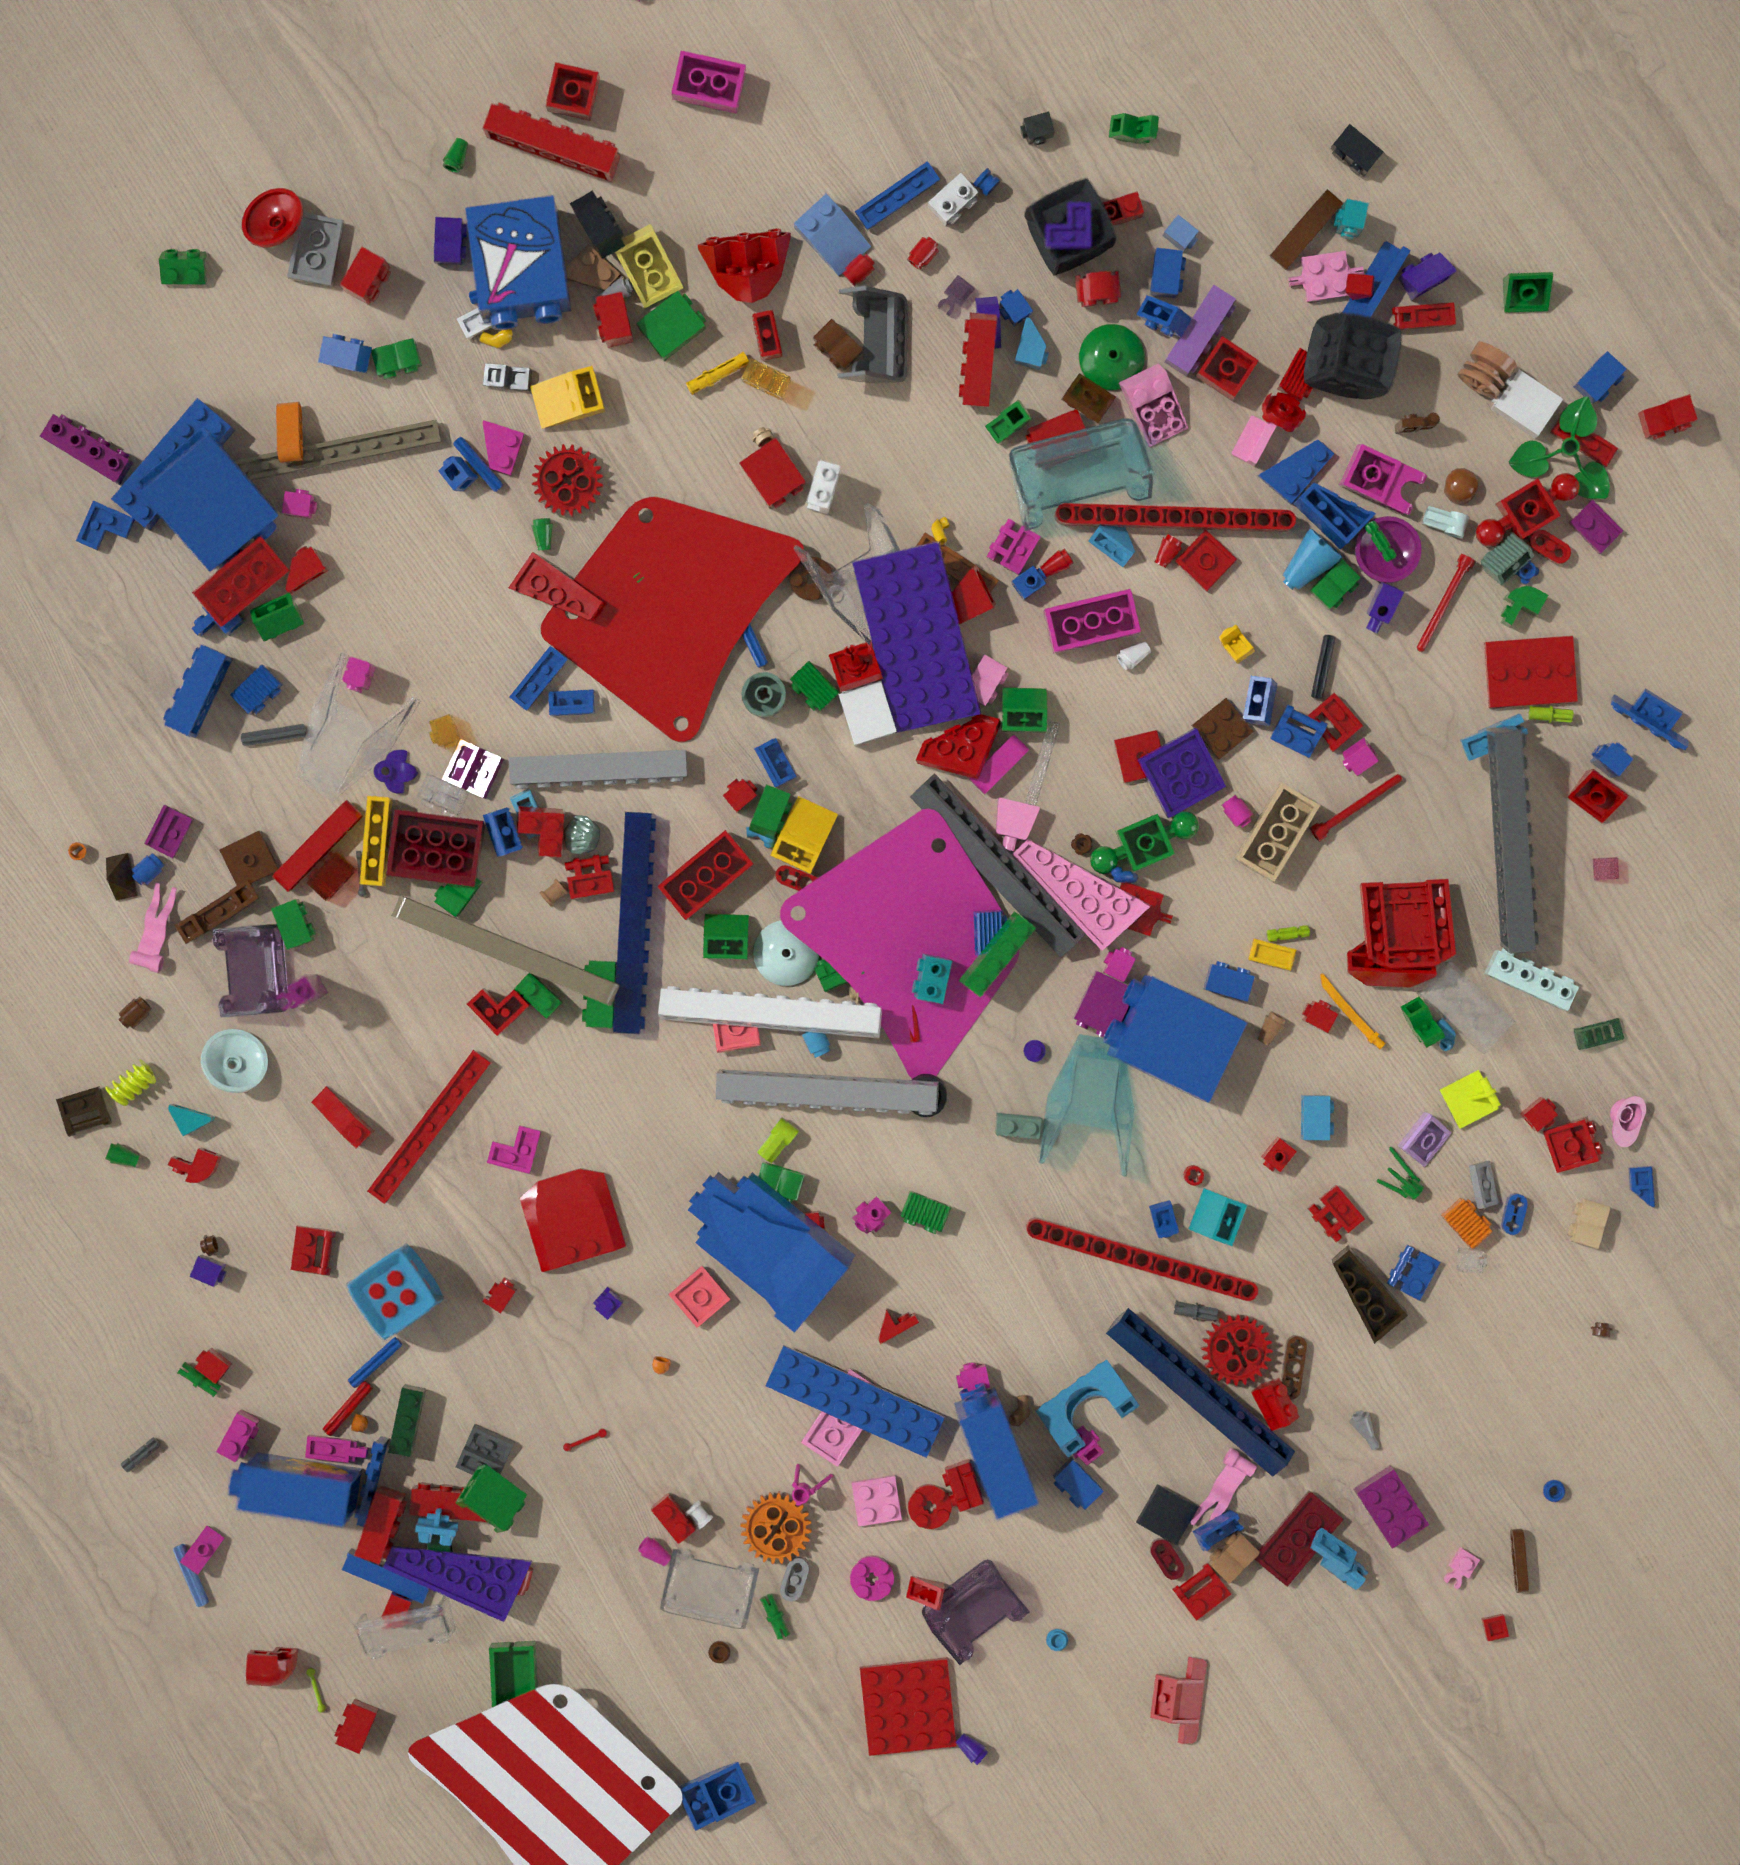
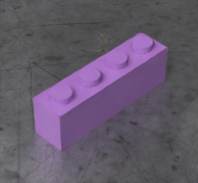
M1213 285L1190 321L1182 338H1179L1164 363L1185 376L1189 372L1194 373L1201 363L1197 360L1200 354L1206 355L1212 345L1209 340L1213 334L1218 336L1224 327L1221 323L1225 316L1229 318L1235 310L1236 306L1233 303L1236 298Z

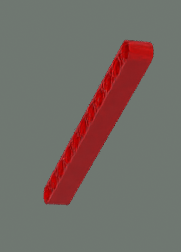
M1063 503L1057 507L1054 514L1056 522L1066 526L1106 525L1132 528L1287 532L1296 524V516L1292 511L1278 509ZM1061 509L1070 511L1071 517L1068 520L1060 518L1059 511ZM1090 510L1093 518L1088 521L1084 520L1081 517V511ZM1106 510L1112 511L1115 515L1114 520H1105L1103 512ZM1127 511L1135 512L1137 516L1136 521H1128L1125 518V513ZM1151 511L1156 512L1159 517L1158 521L1150 522L1147 514ZM1170 513H1178L1181 517L1180 522H1171L1169 518ZM1219 513L1224 516L1225 521L1223 524L1219 525L1214 522L1213 517L1215 514ZM1192 514H1201L1203 518L1202 523H1194L1191 519ZM1236 515H1244L1247 520L1246 524L1239 525L1235 519ZM1265 515L1269 521L1268 525H1260L1258 523V516ZM1281 516L1289 517V526L1281 525Z
M1034 1217L1026 1223L1027 1233L1030 1237L1245 1301H1252L1258 1295L1256 1284L1246 1278L1045 1219ZM1035 1222L1042 1224V1230L1037 1234L1030 1231V1226ZM1057 1228L1063 1231L1062 1238L1054 1240L1051 1237L1052 1231ZM1082 1235L1084 1243L1081 1246L1073 1245L1074 1236ZM1097 1241L1105 1243V1249L1102 1252L1094 1251V1244ZM1124 1247L1126 1249L1125 1257L1121 1259L1116 1258V1249ZM1141 1253L1146 1254L1148 1257L1147 1262L1143 1265L1136 1263V1257ZM1160 1260H1167L1169 1263L1168 1268L1164 1271H1160L1157 1268ZM1182 1266H1188L1190 1269L1186 1277H1180L1178 1274V1270ZM1204 1272H1208L1211 1275V1279L1207 1283H1201L1199 1280L1200 1275ZM1229 1278L1232 1281L1231 1287L1226 1290L1222 1289V1280ZM1247 1284L1252 1285V1293L1244 1296L1242 1288Z

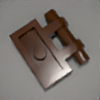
M1430 413L1425 418L1417 417V414L1404 415V418H1401L1395 424V434L1432 429L1440 422V417L1437 413Z

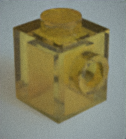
M451 714L429 721L432 729L429 735L433 744L437 743L438 747H444L445 750L457 746V741L461 740Z

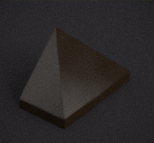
M124 853L107 857L106 879L115 900L138 896L135 879L132 877L133 871L129 854Z

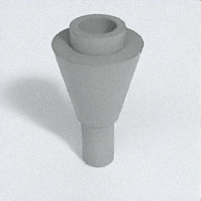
M622 276L604 292L593 296L595 304H597L596 297L622 292L624 298L631 297V292L634 291L630 279H625Z
M1363 1410L1355 1412L1352 1415L1350 1424L1367 1440L1371 1450L1377 1449L1379 1444L1374 1437L1369 1412H1364Z

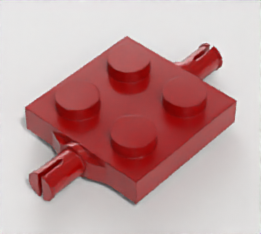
M1132 883L1120 884V889L1151 905L1127 929L1150 936L1153 926L1158 920L1171 924L1169 919H1172L1173 915L1161 912L1164 894Z

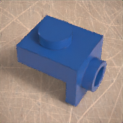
M1170 1200L1149 1206L1158 1238H1168L1179 1233Z

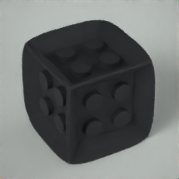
M1088 178L1065 185L1041 197L1025 209L1024 217L1031 236L1053 276L1072 270L1100 256L1116 243L1117 238L1110 218ZM1068 202H1090L1091 248L1045 249L1046 224L1067 225Z
M1338 312L1319 318L1313 327L1304 367V383L1315 389L1347 398L1367 400L1386 395L1393 385L1402 344L1401 329L1390 323L1354 313Z

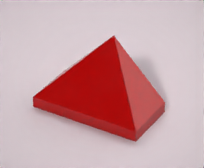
M911 1576L906 1598L935 1610H940L945 1590L944 1583Z

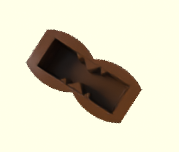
M832 318L813 337L815 341L814 347L821 354L826 352L831 357L829 359L830 363L836 369L841 367L845 371L863 353V349Z

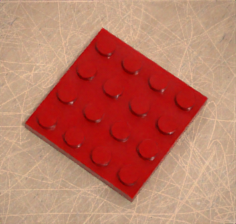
M947 1657L860 1667L869 1756L957 1747Z

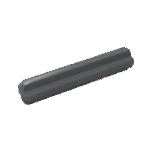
M304 724L242 733L241 742L243 746L305 737L307 732Z

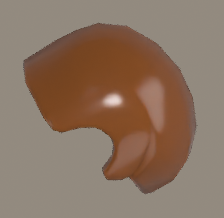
M1457 468L1448 474L1445 480L1444 493L1451 502L1466 504L1477 493L1478 479L1472 471L1465 468Z

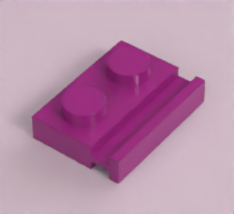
M1591 500L1569 522L1598 554H1601L1623 532L1594 500Z
M163 805L144 844L174 859L194 819L167 805Z

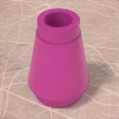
M647 1536L638 1547L642 1557L662 1566H666L671 1559V1555L654 1537L650 1538Z

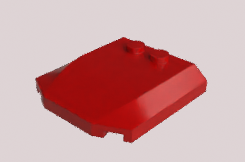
M1433 879L1412 883L1383 884V882H1370L1360 884L1367 961L1389 970L1434 968L1456 955L1449 879Z
M579 1168L539 1180L519 1198L541 1272L570 1265L627 1246L604 1172Z

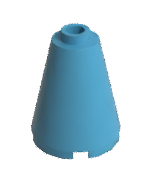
M1310 528L1283 573L1285 577L1283 582L1290 589L1293 590L1296 587L1299 590L1338 563L1343 556L1334 547L1329 545L1322 536Z

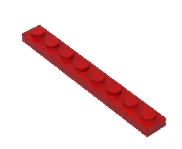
M475 1050L470 1053L367 1192L383 1204L387 1203L491 1064L489 1060Z

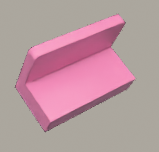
M1251 416L1231 454L1255 466L1277 425L1266 423L1255 416Z

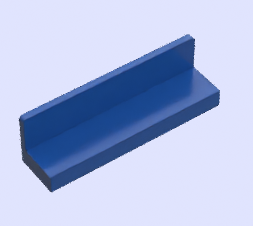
M1385 241L1365 275H1373L1375 277L1373 297L1357 300L1350 298L1342 312L1371 317L1411 250L1405 246L1399 249Z
M352 1548L349 1550L342 1568L343 1571L419 1603H424L429 1588L384 1569L385 1562L383 1561L377 1564L354 1556L356 1550Z

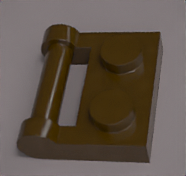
M100 1086L56 1099L68 1137L76 1135V1132L102 1124L104 1126L112 1124ZM99 1110L100 1116L75 1124L71 1121L72 1117Z

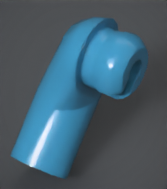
M746 827L747 838L759 837L764 842L766 848H773L775 846L776 836H774V839H770L749 830V827Z

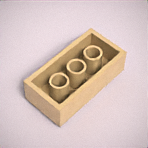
M1280 783L1234 860L1269 881L1275 882L1320 805L1284 783Z

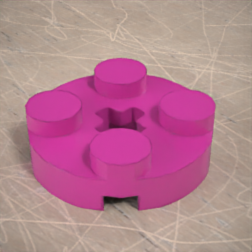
M871 1555L861 1558L854 1565L850 1573V1584L853 1591L859 1598L868 1601L880 1600L887 1596L894 1583L892 1567L878 1556ZM871 1572L874 1573V1576H878V1580H875L874 1584L866 1581V1577H869Z

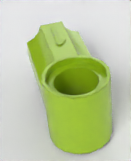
M781 1118L757 1153L772 1164L784 1147L788 1146L799 1130L784 1118Z

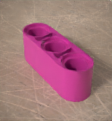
M1013 734L984 764L979 778H970L969 780L985 795L1030 749Z

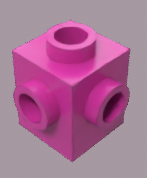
M876 1196L868 1203L862 1202L855 1209L857 1213L852 1219L860 1231L868 1234L874 1230L876 1233L885 1225L883 1220L891 1212Z
M1083 1425L1076 1429L1086 1445L1072 1455L1075 1458L1079 1457L1088 1466L1101 1456L1104 1451L1098 1444L1100 1438L1094 1430L1088 1431Z

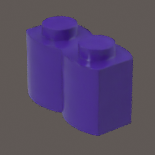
M435 217V264L462 265V259L466 260L467 250L466 246H463V237H467V224H463L462 218Z

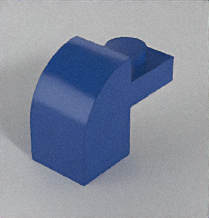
M207 611V615L198 617L194 621L195 626L191 628L200 637L217 624ZM238 613L220 628L225 634L231 635L245 620Z

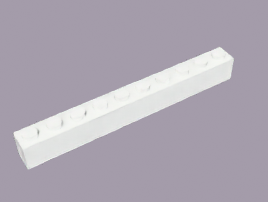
M675 986L661 989L658 1015L662 1020L880 1038L882 1010L881 1007H877L878 1005L874 1003H865L864 1006L855 1005L856 1003L851 1001H843L842 1004H837L829 999H821L820 1002H813L812 999L800 997L798 1000H790V997L782 995L776 998H768V995L765 994L746 996V993L733 992V995L724 994L720 990H711V993L702 992L698 988H690L689 991H683Z

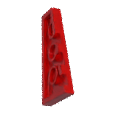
M535 552L531 553L508 587L511 590L591 621L604 604L602 600Z

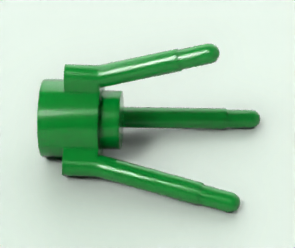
M1389 1147L1390 1152L1411 1178L1407 1177L1404 1179L1389 1167L1387 1169L1388 1172L1402 1182L1400 1186L1402 1189L1380 1179H1377V1183L1399 1193L1404 1198L1410 1197L1412 1200H1415L1424 1189V1186L1419 1183L1421 1179L1411 1171L1394 1148Z

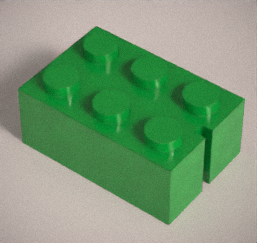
M516 1641L514 1646H511V1642L491 1643L489 1647L492 1708L538 1688L535 1641Z

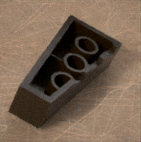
M1349 1245L1332 1258V1264L1375 1344L1408 1316L1407 1311Z

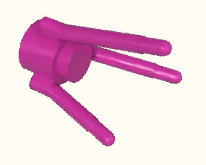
M796 1464L794 1482L792 1483L794 1488L792 1498L796 1505L800 1506L806 1503L811 1495H814L818 1489L833 1478V1474H829L817 1485L811 1487L807 1483H799L800 1464Z

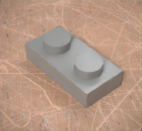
M1490 1161L1469 1165L1477 1209L1499 1204Z

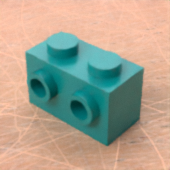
M1347 199L1335 215L1333 226L1337 227L1336 233L1341 234V237L1344 239L1352 240L1354 237L1357 238L1364 229L1369 203Z
M923 953L922 958H919L917 962L918 979L914 980L912 986V993H915L914 997L919 1000L943 1004L952 960Z

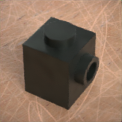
M1049 111L1023 118V125L1020 126L1022 138H1027L1028 144L1041 145L1047 142L1046 139L1054 137L1055 131Z

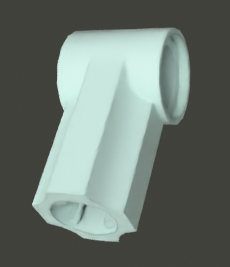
M1428 506L1422 525L1445 531V534L1452 537L1463 538L1470 517L1463 513L1447 512Z

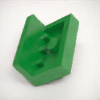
M167 249L163 251L159 257L161 284L205 285L207 282L205 268L206 252L199 249H189L187 251Z

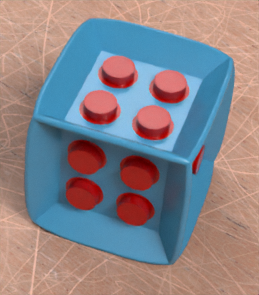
M407 1243L346 1284L353 1301L373 1330L383 1340L398 1333L427 1313L434 1305L444 1300L437 1282L417 1253Z

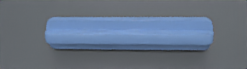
M185 1544L175 1546L173 1548L174 1555L197 1607H202L209 1600L199 1576L180 1563L187 1553V1548Z

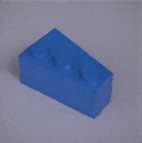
M1313 483L1293 503L1340 550L1376 514L1357 506L1352 501L1349 502L1339 497L1338 494L1316 483Z

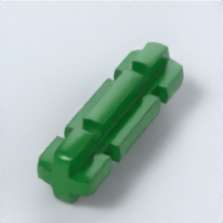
M1372 521L1365 526L1368 534L1372 535L1371 539L1379 552L1382 551L1385 561L1389 562L1397 554L1393 548L1389 547L1391 545L1383 532L1379 531L1378 528L1380 527L1376 521Z

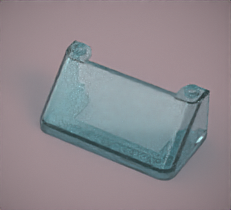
M1129 418L1017 446L1009 454V464L1021 521L1025 531L1035 529L1042 524V510L1053 508L1063 503H1072L1125 488L1128 496L1133 500L1141 501L1152 498L1154 471L1138 425Z

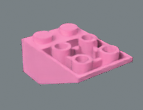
M1156 364L1119 382L1126 402L1148 447L1188 429L1167 372L1160 364Z

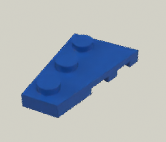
M1317 439L1262 472L1258 477L1291 505L1335 453Z

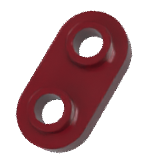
M1164 1538L1155 1539L1150 1545L1152 1557L1168 1579H1179L1184 1573L1183 1562L1168 1540ZM1163 1545L1165 1550L1158 1552L1157 1547ZM1171 1564L1177 1565L1174 1571L1169 1570Z

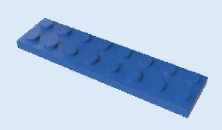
M783 1345L765 1385L770 1389L927 1458L945 1418L938 1413Z

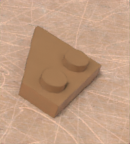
M589 244L566 267L567 279L603 291L621 276Z

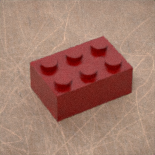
M380 1486L374 1495L354 1556L380 1564L383 1559L387 1560L394 1544L390 1542L391 1538L394 1539L395 1535H397L401 1522L397 1521L398 1517L401 1518L402 1514H404L408 1501L404 1500L405 1493Z

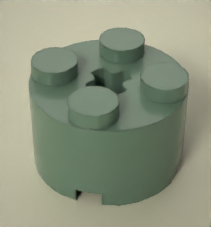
M760 672L752 675L745 681L742 688V700L746 709L751 714L767 718L781 711L786 701V690L783 682L776 675L769 672ZM764 689L768 690L767 693L768 695H770L769 699L765 698L764 701L760 700L761 697L760 695H758L759 691L763 692Z

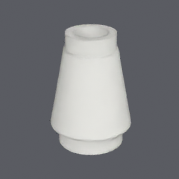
M1144 641L1120 650L1117 659L1124 670L1133 669L1151 653V649Z

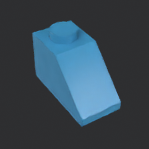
M1026 317L1014 364L1040 370L1041 364L1046 365L1049 352H1045L1046 344L1031 318Z

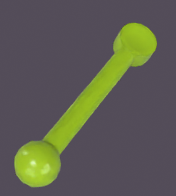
M308 1668L306 1675L310 1677L318 1702L317 1710L323 1713L326 1710V1706L322 1703L314 1677L315 1669Z

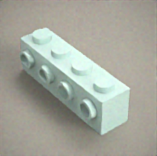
M1504 948L1501 951H1494L1484 973L1485 975L1561 1010H1569L1579 988L1574 985L1575 981L1566 976L1558 978L1554 976L1555 971L1546 967H1542V969L1534 967L1535 962L1522 957V960L1513 957L1515 953L1509 954Z

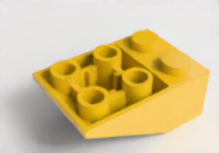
M593 366L570 371L530 386L541 429L606 412Z
M798 796L770 856L811 874L838 814Z

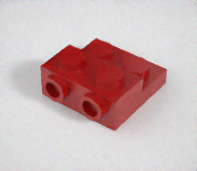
M1588 1116L1543 1131L1557 1173L1598 1162L1601 1159V1155L1604 1154L1601 1142H1596L1594 1134L1597 1133L1593 1120L1589 1121Z

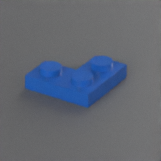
M93 501L76 541L98 551L106 530L127 539L135 519Z

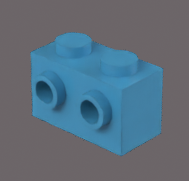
M1301 1095L1302 1140H1330V1135H1334V1123L1330 1122V1113H1334V1100H1330L1329 1095Z

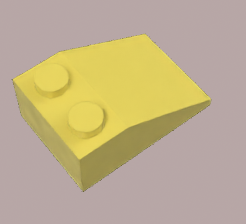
M651 224L622 239L625 247L615 253L644 308L684 288Z

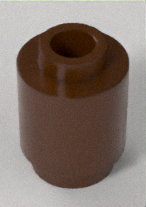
M139 996L137 999L134 998L119 1012L121 1017L118 1020L127 1029L129 1027L134 1029L149 1015V1011L152 1008Z

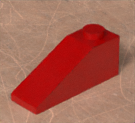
M327 1086L311 1102L356 1149L374 1132L362 1118Z

